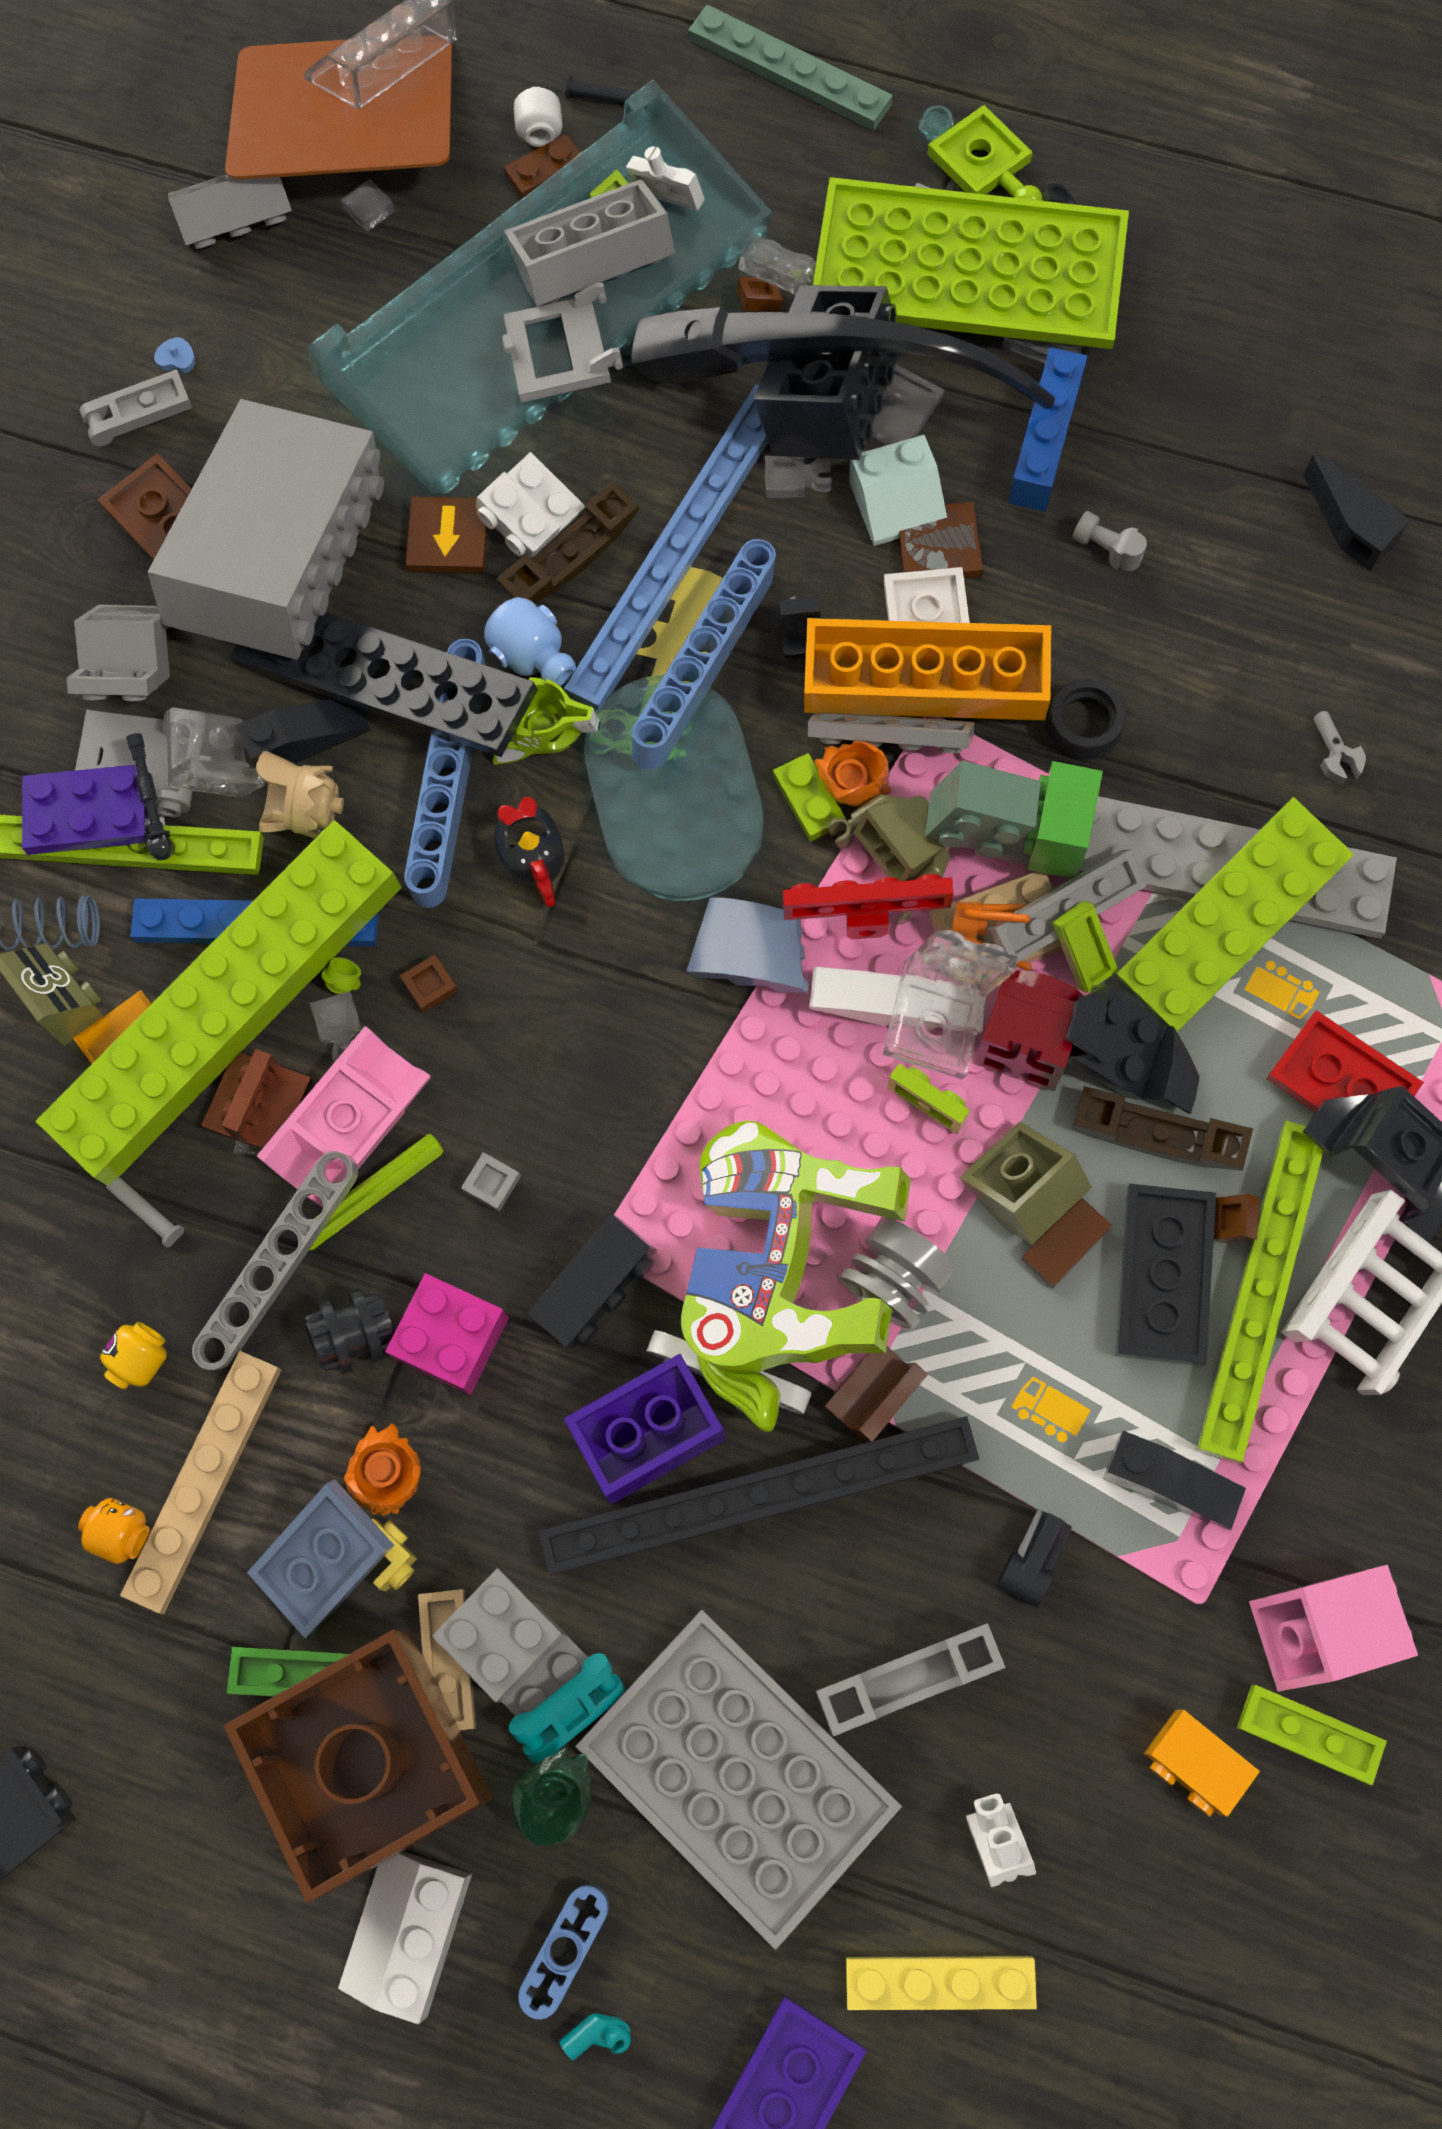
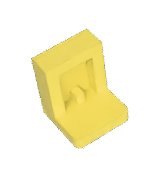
M372 1519L394 1544V1547L385 1555L391 1564L379 1575L373 1584L382 1591H387L390 1587L397 1590L413 1574L414 1569L411 1565L417 1560V1557L403 1545L408 1537L391 1520H388L383 1525L380 1521Z

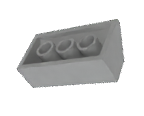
M642 179L504 231L524 285L537 306L555 303L561 297L576 291H582L594 283H600L613 277H623L631 270L647 264H657L665 257L676 254L667 212Z

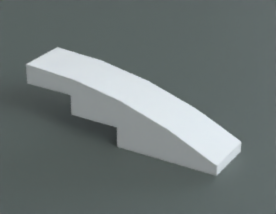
M816 967L813 969L809 1009L882 1026H887L893 1022L928 1031L939 1027L976 1036L983 1032L986 992L905 976Z

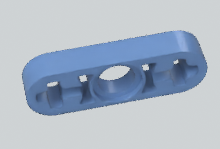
M592 1884L582 1885L570 1894L524 1979L518 1997L521 2009L529 2017L545 2019L557 2010L604 1923L609 1911V1901L605 1892L598 1886ZM591 1894L597 1898L595 1907L600 1913L598 1917L590 1915L585 1920L581 1930L590 1932L588 1939L585 1940L578 1931L563 1927L562 1923L567 1918L573 1925L580 1913V1907L575 1904L576 1899L585 1900ZM559 1937L571 1938L577 1946V1957L569 1965L558 1964L552 1957L551 1946ZM544 1962L553 1973L565 1975L566 1980L562 1984L556 1977L548 1990V1995L553 1998L552 2004L543 2002L538 2008L532 2004L534 1995L529 1992V1987L531 1985L538 1988L544 1981L548 1972L539 1970L540 1964Z

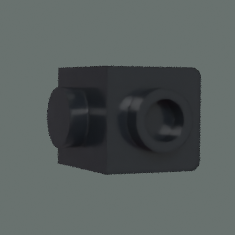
M797 595L788 600L779 601V627L783 656L785 658L806 656L807 619H821L819 596L807 597Z

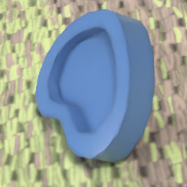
M175 337L162 343L157 348L154 356L159 369L163 371L177 369L180 373L190 372L194 368L196 359L192 347L180 337Z

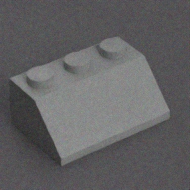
M226 174L168 193L169 202L186 245L194 243L195 249L216 243L215 236L225 232H229L230 237L252 231L250 224L264 220L265 226L286 220L285 213L292 211L280 177L236 180L229 178Z

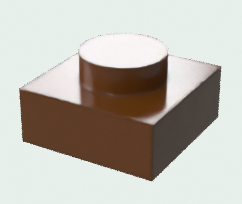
M738 277L736 292L744 311L780 312L783 299L774 278Z
M435 954L400 975L423 1013L458 992L456 985Z
M1251 1194L1217 1197L1214 1241L1232 1243L1257 1240L1260 1198Z

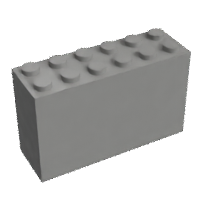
M240 399L148 570V576L163 625L298 660L304 645L308 646L312 641L314 625L318 616L324 615L327 610L329 594L333 585L337 586L341 581L343 565L347 556L351 557L355 552L360 529L366 528L368 525L370 509L374 500H379L383 493L384 479L380 477L378 468L380 451L375 447L373 431Z

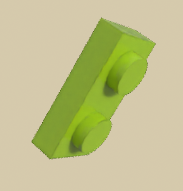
M809 753L774 769L773 778L809 842L829 833V824L833 819L846 818L836 800L826 790L825 784L818 775L819 770Z
M898 1064L889 1076L887 1089L958 1135L967 1122L970 1110L965 1107L966 1102L950 1090L942 1092L931 1085L930 1078L921 1070L912 1066L907 1069Z

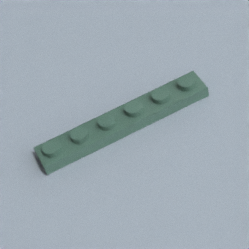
M709 5L705 6L688 29L689 41L872 131L876 129L892 106V94Z

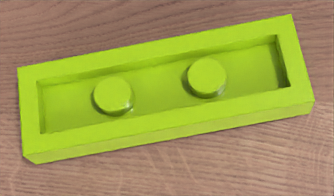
M1251 1685L1236 1728L1367 1785H1373L1387 1742L1382 1738L1257 1685Z

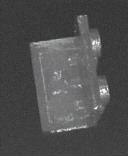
M174 707L167 710L168 787L244 797L265 786V782L259 778L256 768H250L249 764L245 762L244 742L236 727L237 724L243 722L242 719Z

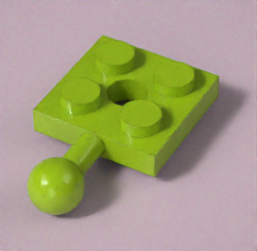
M985 105L928 144L927 155L967 193L987 194L1000 184L1014 198L1043 201L1042 193L1037 187L1032 185L1024 186L1013 175L1031 162L1032 151ZM985 150L988 152V155L976 157L971 154V151Z

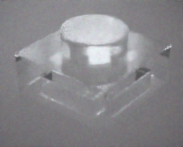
M371 179L341 199L344 210L366 232L395 212L393 201Z

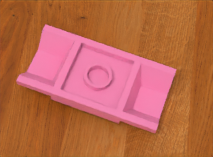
M365 1026L259 1152L257 1157L297 1190L318 1159L330 1151H338L351 1156L359 1169L402 1117L407 1106L430 1080L431 1076L399 1056ZM341 1159L331 1161L326 1168V1176L331 1183H339L347 1175V1166ZM317 1195L307 1197L323 1208L322 1200Z

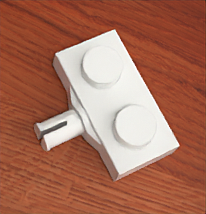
M655 146L645 151L646 159L632 156L626 166L632 182L642 179L656 199L696 211L699 210L705 198L696 173L686 168L679 169L668 166L663 161L660 149Z

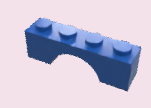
M1052 347L1049 348L1039 385L1054 395L1055 402L1049 409H1044L1034 402L1013 478L1009 504L1046 512L1067 430L1080 389L1087 355Z

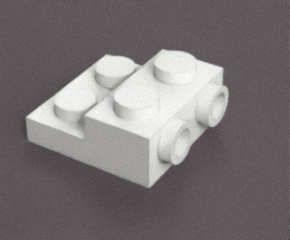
M531 452L508 473L504 471L477 496L476 501L477 515L488 528H496L505 537L506 545L514 554L519 557L526 554L530 559L566 530L585 511L584 504Z

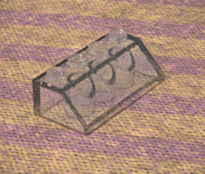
M404 0L304 72L305 79L356 109H361L457 40L454 1Z

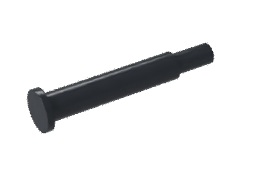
M568 75L566 99H570L572 95L640 108L646 106L663 109L664 107L663 97L646 95L640 91L573 80L572 75Z

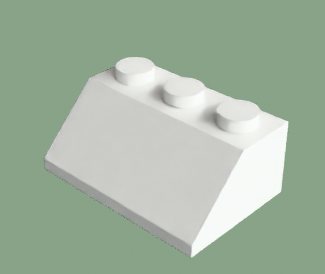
M401 1852L378 1865L338 1989L374 2010L416 2024H420L427 2018L472 1874L406 1852Z

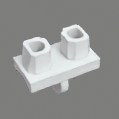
M1000 1794L976 1799L974 1801L976 1813L967 1815L966 1818L990 1886L1000 1885L1004 1880L1007 1882L1014 1881L1017 1875L1031 1876L1036 1874L1034 1862L1011 1804H1004Z

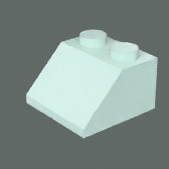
M925 435L862 453L860 460H850L849 483L874 546L899 539V531L947 518L938 468Z

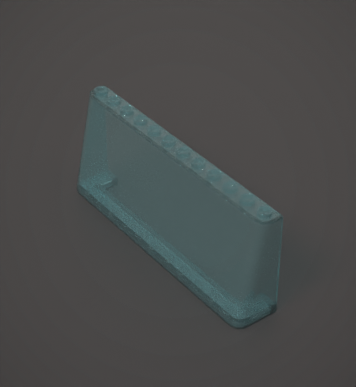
M654 79L625 100L623 121L353 331L347 334L337 323L308 345L311 370L315 377L368 430L373 431L374 436L431 493L436 494L441 491L443 494L451 491L458 484L459 477L469 469L474 471L481 467L488 459L489 453L497 446L501 448L507 446L517 436V430L527 422L530 425L536 423L545 414L547 406L555 400L558 402L563 401L572 393L570 391L521 403L511 353H505L502 335L507 334L503 314L538 306L524 285L506 240L505 230L589 199L588 195L617 169L628 183H632L626 169L627 164L632 156L646 159L645 151L652 146L660 149L663 161L668 166L679 169L686 168L696 173L705 198L698 211L658 200L667 212L676 254L665 257L657 264H647L631 270L623 277H613L600 282L604 285L607 301L601 304L598 300L593 301L592 304L604 352L611 348L626 349L631 344V339L635 337L640 318L664 314L667 310L674 312L685 302L687 294L695 288L701 290L706 287L713 279L714 273L722 266L725 268L732 266L740 258L742 250L750 244L753 246L758 245L768 235L769 229L767 226L770 222L772 211ZM580 291L563 296L557 302L573 299L575 294ZM562 317L525 325L536 379L573 370Z

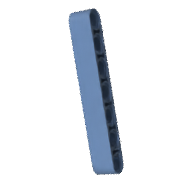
M754 539L742 546L634 724L632 730V758L641 768L656 769L667 761L769 589L773 580L776 558L775 549L769 542ZM664 711H671V712H674V713H673V714H667V713H663V712H664ZM652 741V742H655V743H657V744L649 745V744H645V742Z
M459 639L448 648L447 653L486 665L482 650L474 640ZM452 689L444 692L440 697V702L453 700L458 690ZM482 702L475 707V714H480ZM431 733L405 869V883L414 902L425 908L439 905L447 894L473 747ZM445 768L455 769L451 775H438ZM439 804L449 805L442 813L435 814L431 812ZM432 841L442 842L441 846L434 851L424 850L425 846ZM431 878L435 880L434 884L427 889L417 888L418 883L423 879Z

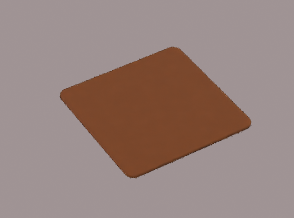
M436 33L258 45L242 49L238 54L225 165L227 176L232 179L242 180L434 167L445 164L450 158L451 37L446 34Z

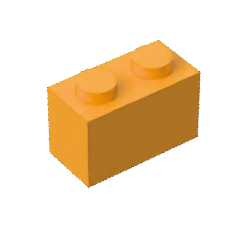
M1185 1710L1174 1711L1144 1752L1153 1761L1149 1767L1150 1770L1170 1786H1173L1178 1781L1191 1792L1187 1800L1208 1817L1213 1812L1228 1817L1260 1772Z

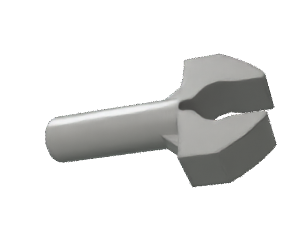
M1327 711L1317 713L1314 716V722L1330 753L1329 757L1324 759L1320 765L1324 775L1328 779L1343 785L1347 776L1340 766L1341 760L1350 765L1351 771L1357 780L1364 769L1366 755L1362 747L1351 749L1345 746Z

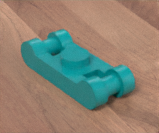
M602 1653L593 1654L584 1661L581 1672L534 1710L516 1715L509 1724V1731L518 1743H523V1751L532 1763H541L613 1706L625 1693V1686L619 1676L612 1673V1665L607 1657Z

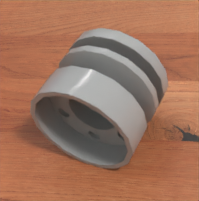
M881 1217L865 1240L867 1247L877 1257L876 1260L856 1253L851 1262L858 1271L845 1268L838 1279L854 1295L858 1302L866 1298L882 1299L892 1308L890 1322L913 1332L921 1321L913 1310L925 1314L931 1307L918 1289L921 1288L925 1291L939 1294L957 1268L943 1251L918 1232L899 1221Z

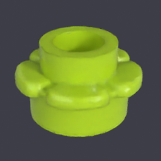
M332 958L329 965H326L321 973L326 987L337 994H347L351 990H358L361 985L359 980L361 969L354 962L345 958Z

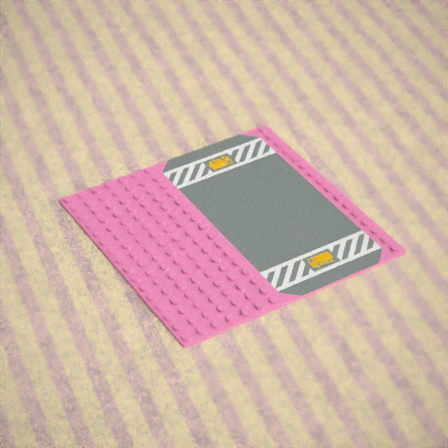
M923 717L924 719L945 720L942 717ZM974 735L969 748L962 749L959 753L940 752L938 747L922 746L918 750L903 749L889 772L890 777L888 780L890 783L888 785L892 790L886 795L905 798L922 796L929 802L930 792L962 760L1038 781L1040 775L1048 776V773ZM855 835L852 845L841 849L818 887H829L836 882L844 880L855 881L857 884H870L887 876ZM961 846L956 848L950 847L948 851L950 862L942 878L952 877L954 891L952 903L1036 871L1027 870L1028 865L975 855L974 849ZM1047 874L1053 889L1071 879ZM1141 889L1099 914L1098 918L1118 970L1120 971L1191 899ZM935 909L911 911L912 914L909 921L901 925L897 924V920L905 911L888 913V933L884 937L867 939L848 938L846 916L801 919V944L804 946L805 959L801 960L803 977L808 981L809 985L807 993H778L769 986L755 987L614 1214L625 1221L657 1249L651 1257L655 1260V1263L643 1279L684 1302L697 1247L764 1254L769 1220L718 1216L704 1203L699 1168L702 1152L707 1143L718 1132L734 1123L741 1121L759 1122L802 1152L816 1158L839 1160L847 1165L862 1169H877L887 1166L901 1167L910 1177L911 1184L905 1222H899L915 1230L937 1246L952 1260L957 1269L939 1294L931 1293L921 1288L918 1289L931 1307L925 1314L913 1310L921 1320L913 1332L890 1322L887 1346L904 1362H916L928 1375L888 1423L905 1433L967 1416L980 1459L976 1462L961 1465L962 1467L1031 1508L1042 1510L1064 1520L1072 1526L1071 1531L1192 1603H1204L1336 1353L1335 1350L1319 1338L1316 1340L1312 1339V1341L1293 1342L1280 1331L1371 1195L1387 1190H1392L1405 1200L1397 1211L1400 1217L1410 1200L1353 1148L1332 1157L1323 1152L1243 1463L1237 1464L1197 1451L1196 1449L1252 1240L1232 1243L1213 1242L1207 1364L1205 1366L1116 1357L1127 1187L1129 1184L1214 1192L1216 1193V1198L1251 1194L1260 1198V1212L1282 1125L1287 1120L1306 1126L1315 1114V1112L1266 1080V1078L1315 1010L1422 1080L1424 1084L1414 1097L1442 1122V981L1350 932L1289 920L1177 1032L1200 1076L1191 1114L1184 1112L1164 1099L1145 1101L1127 1097L1125 1099V1102L1208 1123L1210 1118L1253 1128L1243 1171L1227 1170L1153 1156L1104 1141L1073 1128L1084 1086L1118 1095L1122 1094L1068 1062L1055 1091L1029 1083L1027 1080L1029 1074L1020 1073L1018 1079L1010 1077L1012 1070L1009 1067L1005 1066L1002 1072H996L974 1064L1001 984L1008 972L966 987L986 992L983 1032L976 1036L939 1027L928 1031L893 1022L887 1026H882L809 1009L813 969L816 967L898 975L959 986L929 919L930 911ZM1063 951L1030 963L1032 965L1030 971L1052 976L1079 990ZM1016 968V969L1011 970V971L1023 970V969H1021V968ZM1118 972L1100 983L1107 985L1156 1016L1115 976ZM1079 990L1084 996L1090 993V991L1085 993ZM898 1064L907 1069L912 1066L921 1070L930 1078L931 1085L942 1092L950 1090L966 1102L965 1107L970 1110L967 1122L958 1135L887 1089L889 1076ZM1019 1121L1076 1155L1092 1186L1082 1198L1113 1225L1053 1289L1021 1260L1022 1256L1038 1239L1031 1245L1005 1228L960 1179L962 1174ZM818 1201L813 1202L808 1256L793 1304L810 1310L831 1311L858 1303L854 1295L842 1285L838 1278L845 1268L858 1271L851 1262L856 1253L876 1260L877 1257L867 1247L865 1240L879 1222L881 1216ZM1388 1233L1381 1235L1374 1246L1377 1250L1376 1255L1382 1260L1385 1259L1395 1240ZM1365 1268L1358 1270L1351 1281L1354 1285L1353 1290L1364 1298L1375 1276ZM1340 1303L1334 1306L1328 1318L1330 1319V1325L1345 1336L1356 1314ZM849 1353L819 1363L796 1362L788 1364L831 1390L836 1391L867 1353ZM1124 1430L1164 1446L1245 1487L1246 1490L1232 1530L1229 1531L1104 1480L1105 1471L1122 1431Z

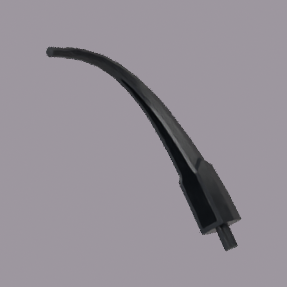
M721 307L677 311L640 318L633 345L620 350L625 369L637 368L648 379L667 386L738 372L744 364L787 357L856 351L907 353L941 358L975 368L1001 380L1019 393L1025 394L1044 409L1051 408L1055 402L1054 395L1036 383L1027 373L981 347L943 333L916 326L859 316L822 313L738 312Z

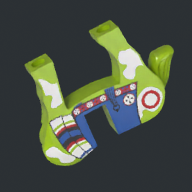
M741 1121L718 1132L707 1143L702 1152L699 1168L704 1203L718 1216L769 1220L764 1254L697 1247L682 1309L681 1327L684 1338L689 1347L697 1354L700 1370L713 1391L720 1398L742 1411L761 1431L771 1432L777 1422L781 1393L776 1384L770 1378L761 1374V1371L788 1363H819L849 1353H886L892 1308L882 1299L866 1298L851 1306L831 1311L810 1310L793 1304L808 1256L812 1203L818 1201L905 1222L911 1179L901 1167L887 1166L877 1169H862L847 1165L839 1160H825L813 1157L802 1152L765 1125L755 1121Z

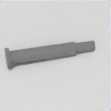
M120 1177L112 1181L109 1186L106 1185V1188L163 1238L162 1244L165 1247L172 1246L183 1234L184 1228L181 1225L174 1226Z

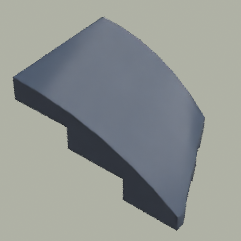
M710 897L686 972L695 978L728 979L735 985L769 986L778 993H807L809 985L808 981L803 977L801 960L805 959L804 946L801 944V919L784 920L782 909L764 904L731 898Z

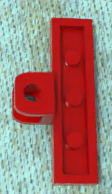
M926 874L910 881H899L898 878L885 877L870 884H857V882L851 880L839 881L829 887H816L808 883L797 884L789 890H783L784 920L846 916L848 938L884 937L889 930L888 913L951 908L954 895L952 877L941 878L937 874Z

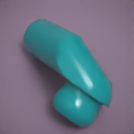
M593 2013L562 2038L559 2043L572 2061L592 2044L610 2048L612 2053L620 2054L626 2051L631 2043L630 2028L619 2017Z

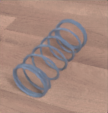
M81 895L79 898L77 927L80 941L77 944H72L65 933L67 917L64 899L60 896L56 904L57 919L61 931L56 945L48 944L43 935L45 923L44 905L40 898L35 900L34 914L39 936L34 946L39 945L42 939L44 944L47 943L52 949H56L61 944L63 938L72 948H78L81 943L87 948L94 947L97 944L100 921L98 908L92 896ZM15 899L12 904V917L17 938L12 947L4 946L0 940V947L6 951H12L19 941L25 948L31 947L26 945L22 939L23 910L20 901ZM16 904L19 911V927L16 916ZM38 904L40 906L41 923L39 921ZM88 905L90 908L92 922L90 941L87 936ZM61 906H62V917H63L62 919H61V910H60V907H61ZM0 910V931H1V910Z

